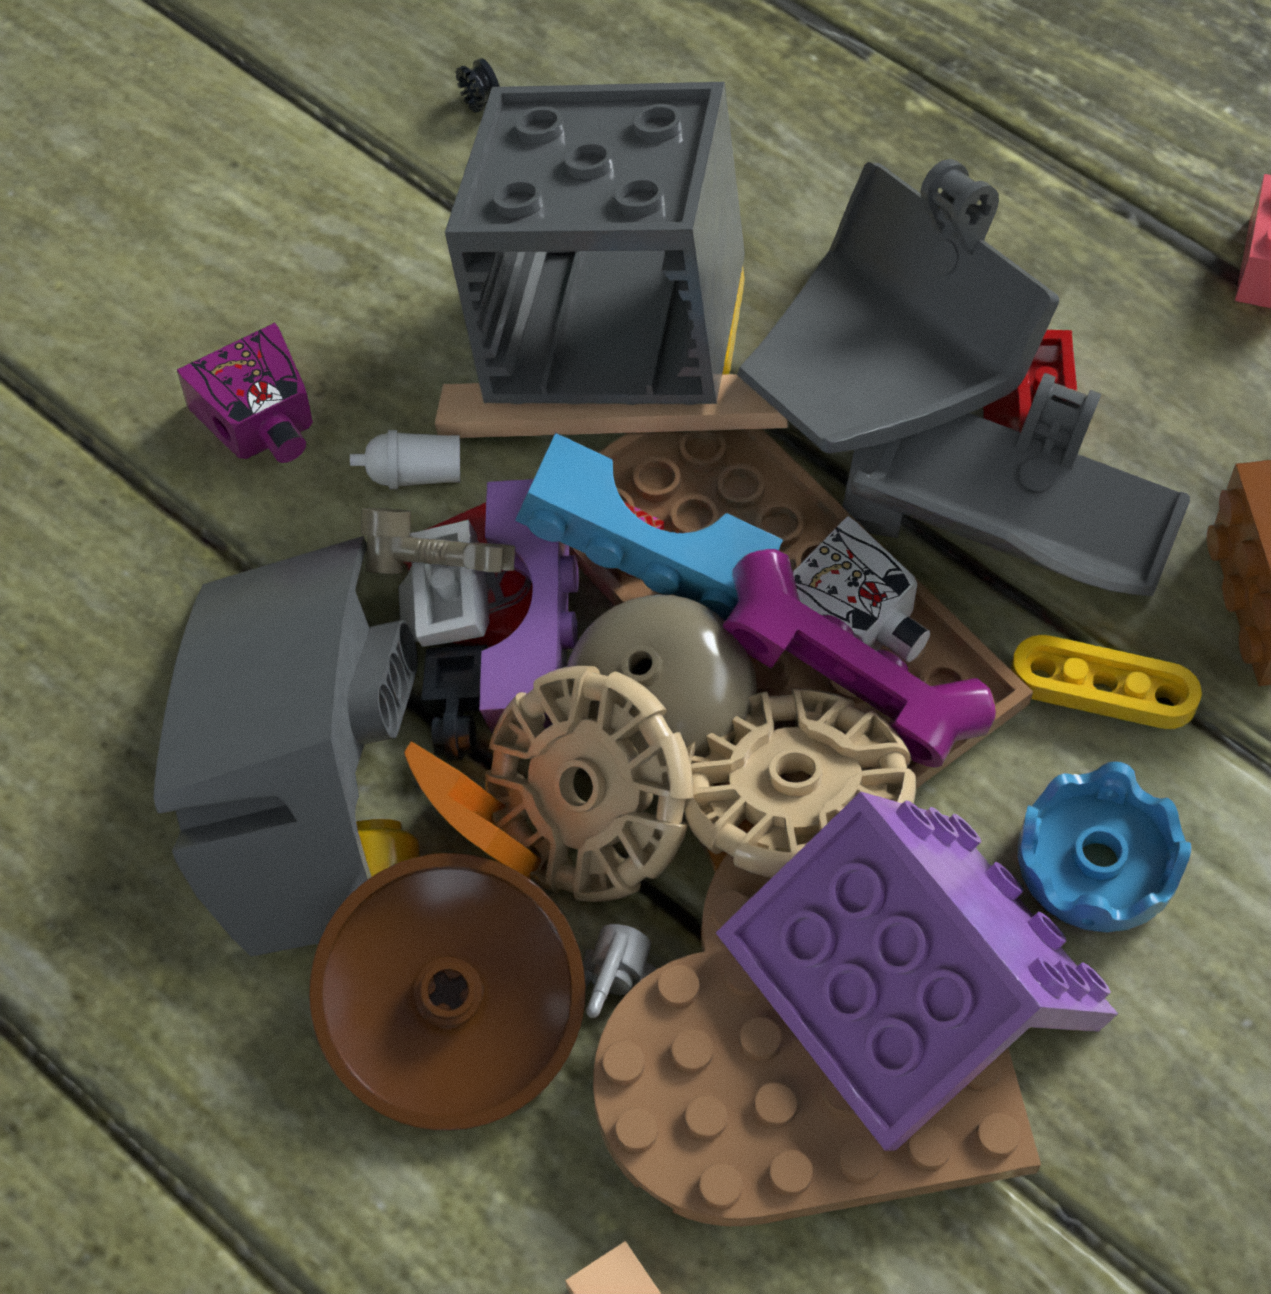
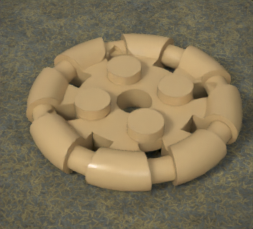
M578 665L551 671L535 679L533 683L534 688L527 694L523 692L516 694L506 706L493 730L489 748L494 750L491 770L485 771V789L506 807L492 813L493 825L500 828L542 859L537 870L530 872V877L546 890L554 894H558L560 890L568 891L574 894V898L577 901L609 902L621 899L639 891L640 881L646 877L651 879L657 878L669 866L684 840L689 825L683 819L685 800L693 798V778L687 748L681 733H672L663 718L667 709L648 689L634 679L615 671L609 676L601 675L595 666ZM593 700L600 701L598 718L596 719L588 718L590 702ZM545 712L547 713L551 722L553 723V725H551L547 729H545L543 726L545 722ZM639 730L649 745V748L640 755L629 740V737ZM519 758L531 759L528 769V780L523 775L517 773ZM579 767L584 769L592 780L593 791L588 802L581 800L574 790V775ZM653 794L659 795L656 815L643 812L650 806ZM528 818H530L531 822L538 830L535 834H533L528 823L526 822ZM621 841L630 857L627 859L619 857L613 847L614 844ZM569 847L578 849L576 867L573 866L572 859L568 856Z
M792 688L791 695L769 697L767 691L753 694L749 697L751 715L747 714L745 720L738 716L732 719L734 725L732 732L723 737L713 733L706 735L709 744V755L707 757L694 755L695 742L687 747L693 778V798L685 800L683 813L685 821L689 824V828L698 840L711 852L718 854L724 851L734 857V866L758 875L773 877L860 791L900 803L908 800L914 804L916 777L914 772L907 769L911 756L904 741L891 725L873 711L865 714L854 708L853 700L838 694ZM794 720L795 727L774 730V722ZM872 767L873 770L862 771L861 768ZM804 771L812 776L810 779L798 783L788 782L780 777L783 773L793 774ZM730 782V785L713 786L715 783ZM745 819L755 825L748 833L737 828Z

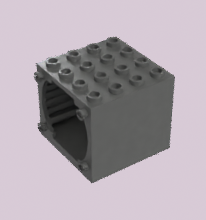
M725 82L492 87L445 230L483 402L511 404L567 403L573 405L717 404L745 256Z

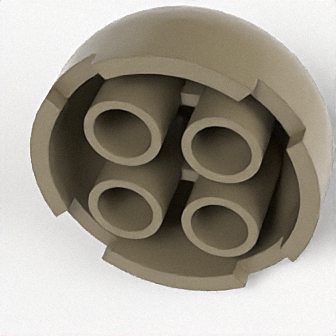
M673 595L637 597L609 609L598 617L581 635L574 646L567 667L578 665L595 666L600 674L609 676L614 671L619 672L643 685L667 709L663 718L672 733H681L686 748L695 742L694 755L704 758L709 755V744L706 735L713 733L723 737L734 730L732 719L738 716L745 720L747 714L751 715L749 698L751 695L757 694L756 675L751 657L740 642L723 628L725 620L710 608L696 601ZM593 700L590 702L588 718H598L600 701ZM640 730L629 737L639 755L649 748Z

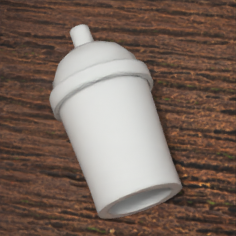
M388 430V433L371 439L366 446L365 454H350V466H365L367 474L373 481L380 485H387L389 489H398V486L460 483V435L397 433V430Z

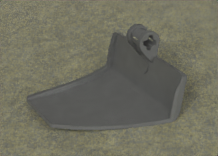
M1044 373L1021 432L968 413L918 434L887 442L877 468L870 474L855 470L852 477V492L860 498L1079 582L1106 590L1134 595H1154L1190 503V496L1187 493L1172 490L1079 455V449L1101 393L1090 390L1088 395L1054 383L1056 377Z

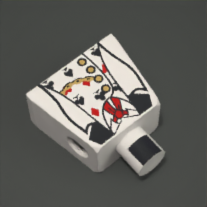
M847 516L793 571L800 602L820 615L828 614L839 618L853 630L855 638L875 651L884 645L907 662H910L918 656L926 645L930 631L909 617L913 611L917 589L915 577L850 517Z

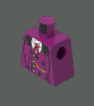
M275 322L177 369L186 406L238 458L248 459L269 449L278 462L288 463L298 458L304 452L306 441L301 432L309 429L313 423L308 395L281 331Z

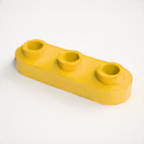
M1035 635L1023 640L1014 652L1010 669L1033 691L1031 699L1161 729H1176L1188 724L1193 719L1202 697L1199 680L1189 669L1182 665L1050 635ZM1043 670L1051 677H1040L1032 673V671ZM1105 684L1112 689V692L1097 690L1094 685ZM1167 698L1174 703V706L1160 704L1156 699Z

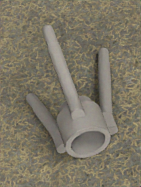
M620 924L603 926L595 948L586 950L582 961L585 975V990L591 980L595 985L586 1009L589 1017L595 1018L599 1015L608 993L625 995L630 991L631 986L634 987L643 978L656 970L653 965L646 962L651 949V941L639 930Z

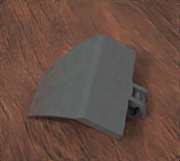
M947 159L936 164L927 173L919 193L882 164L867 162L849 199L829 251L783 316L740 366L737 376L822 451L836 453L875 446L918 434L950 422L1014 391L1022 383L1059 304V297L984 241L998 208L999 194L987 182L972 180L967 169L961 163L953 159ZM939 188L943 190L941 194L938 192ZM978 200L981 201V205L977 204Z

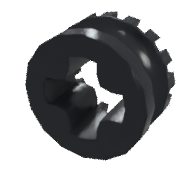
M479 58L473 62L471 69L463 65L456 68L457 70L455 71L456 80L459 82L457 83L458 88H464L460 94L461 96L467 95L464 98V102L468 104V108L474 113L483 110L484 103L488 101L492 87H500L490 64L484 58Z

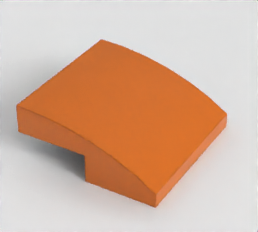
M411 741L404 754L419 786L438 812L466 839L503 865L531 879L530 872L537 870L542 859L500 828L493 825L492 813L502 810L506 806L462 772Z

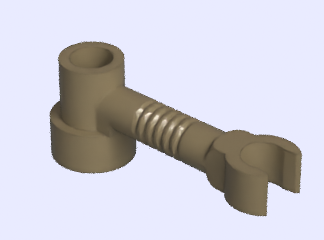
M390 508L362 509L361 534L367 535L365 571L384 574L402 573L403 561L465 567L466 569L501 573V570L514 571V545L414 538L410 536L411 511Z

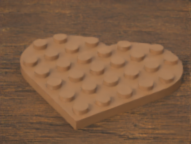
M729 854L725 856L716 870L705 899L701 927L702 952L671 961L637 983L613 1011L598 1044L593 1070L595 1115L600 1133L613 1160L637 1189L640 1186L651 1196L673 1208V1213L701 1223L739 1227L766 1224L1036 1174L1041 1166L1009 1048L1002 1052L897 1150L885 1151L717 936L716 932L772 878L751 873L734 866V857Z

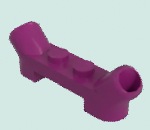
M765 549L745 555L737 562L732 570V577L739 602L724 622L723 628L740 642L747 654L770 669L784 650L793 654L891 718L889 724L904 741L911 760L921 765L933 768L943 765L956 741L987 735L995 720L996 710L990 689L978 678L929 686L908 672L907 665L896 655L885 650L875 651L855 638L853 630L839 618L828 614L820 615L800 602L789 556L779 550Z

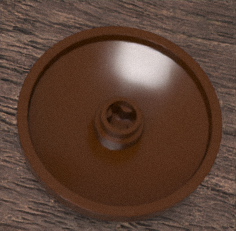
M458 853L429 854L399 862L378 872L353 891L337 909L325 928L314 956L310 975V1010L314 1031L327 1062L341 1082L363 1103L383 1116L412 1127L438 1131L465 1130L493 1123L520 1110L535 1099L559 1073L572 1051L582 1023L585 1006L584 967L578 944L566 918L550 897L529 878L506 865L480 856Z

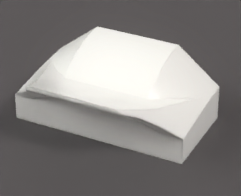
M469 520L410 534L414 538L451 542H478L477 534ZM412 562L408 575L399 586L400 620L406 621L409 625L415 642L419 641L422 647L484 636L490 622L486 572L466 569L465 567Z

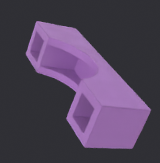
M534 479L487 482L485 538L488 543L514 545V570L524 575L533 585L531 605L520 626L502 642L481 651L480 712L491 733H493L499 717L516 694L519 692L527 694L534 688L533 683L535 679L551 671L567 667V649H574L578 642L576 615L574 611L568 612V593L578 591L579 575L576 556L569 555L568 545L559 541L551 542L541 539L533 534L527 526L515 521ZM545 712V722L543 726L545 729H547L548 727L553 725V723L551 722L549 716Z

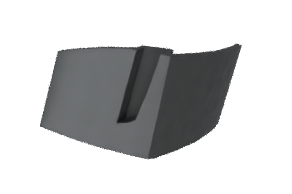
M364 536L203 584L189 616L174 666L157 758L153 796L158 814L176 811L181 831L172 853L178 867L197 898L229 936L251 957L318 944L327 924L341 904L362 883L371 878L356 825L355 809L359 793L355 772L364 745L394 739L398 735L417 673L418 655L413 634L406 621L398 620L372 627L368 626L355 591L362 561L366 553Z

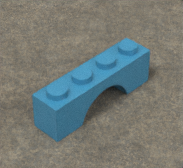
M555 433L515 519L516 522L527 526L533 534L541 539L551 542H562L585 553L592 562L599 566L617 568L643 580L644 584L655 592L665 595L673 594L696 601L719 614L725 621L739 602L732 577V570L737 562L745 555L765 549L779 550L783 539L728 513L711 526L695 532L674 533L655 528L633 514L621 499L614 482L612 459Z

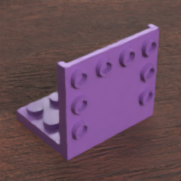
M860 791L749 899L716 934L885 1151H895L1030 1027L1099 1032L1118 1013L1105 999L1111 991L1104 980L1087 964L1082 962L1077 966L1061 948L1067 940L1060 929L1043 913L1037 912L1033 915L1018 898L1023 892L1020 883L998 862H995L992 866L976 849L981 843L980 837L965 820L957 814H953L951 817L942 815L933 807H930L928 810L918 808L908 800L900 803Z

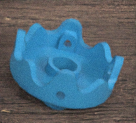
M1115 761L1108 762L1090 773L1079 775L1064 773L1056 776L1035 803L1027 807L1018 839L1017 857L1023 880L1032 896L1046 911L1064 923L1075 927L1108 933L1129 930L1147 923L1164 910L1175 895L1191 854V843L1186 842L1179 814L1173 801L1166 797L1156 798L1146 793L1138 785L1135 771L1129 765ZM1093 843L1106 845L1115 853L1117 862L1108 867L1096 866L1086 859L1082 849Z

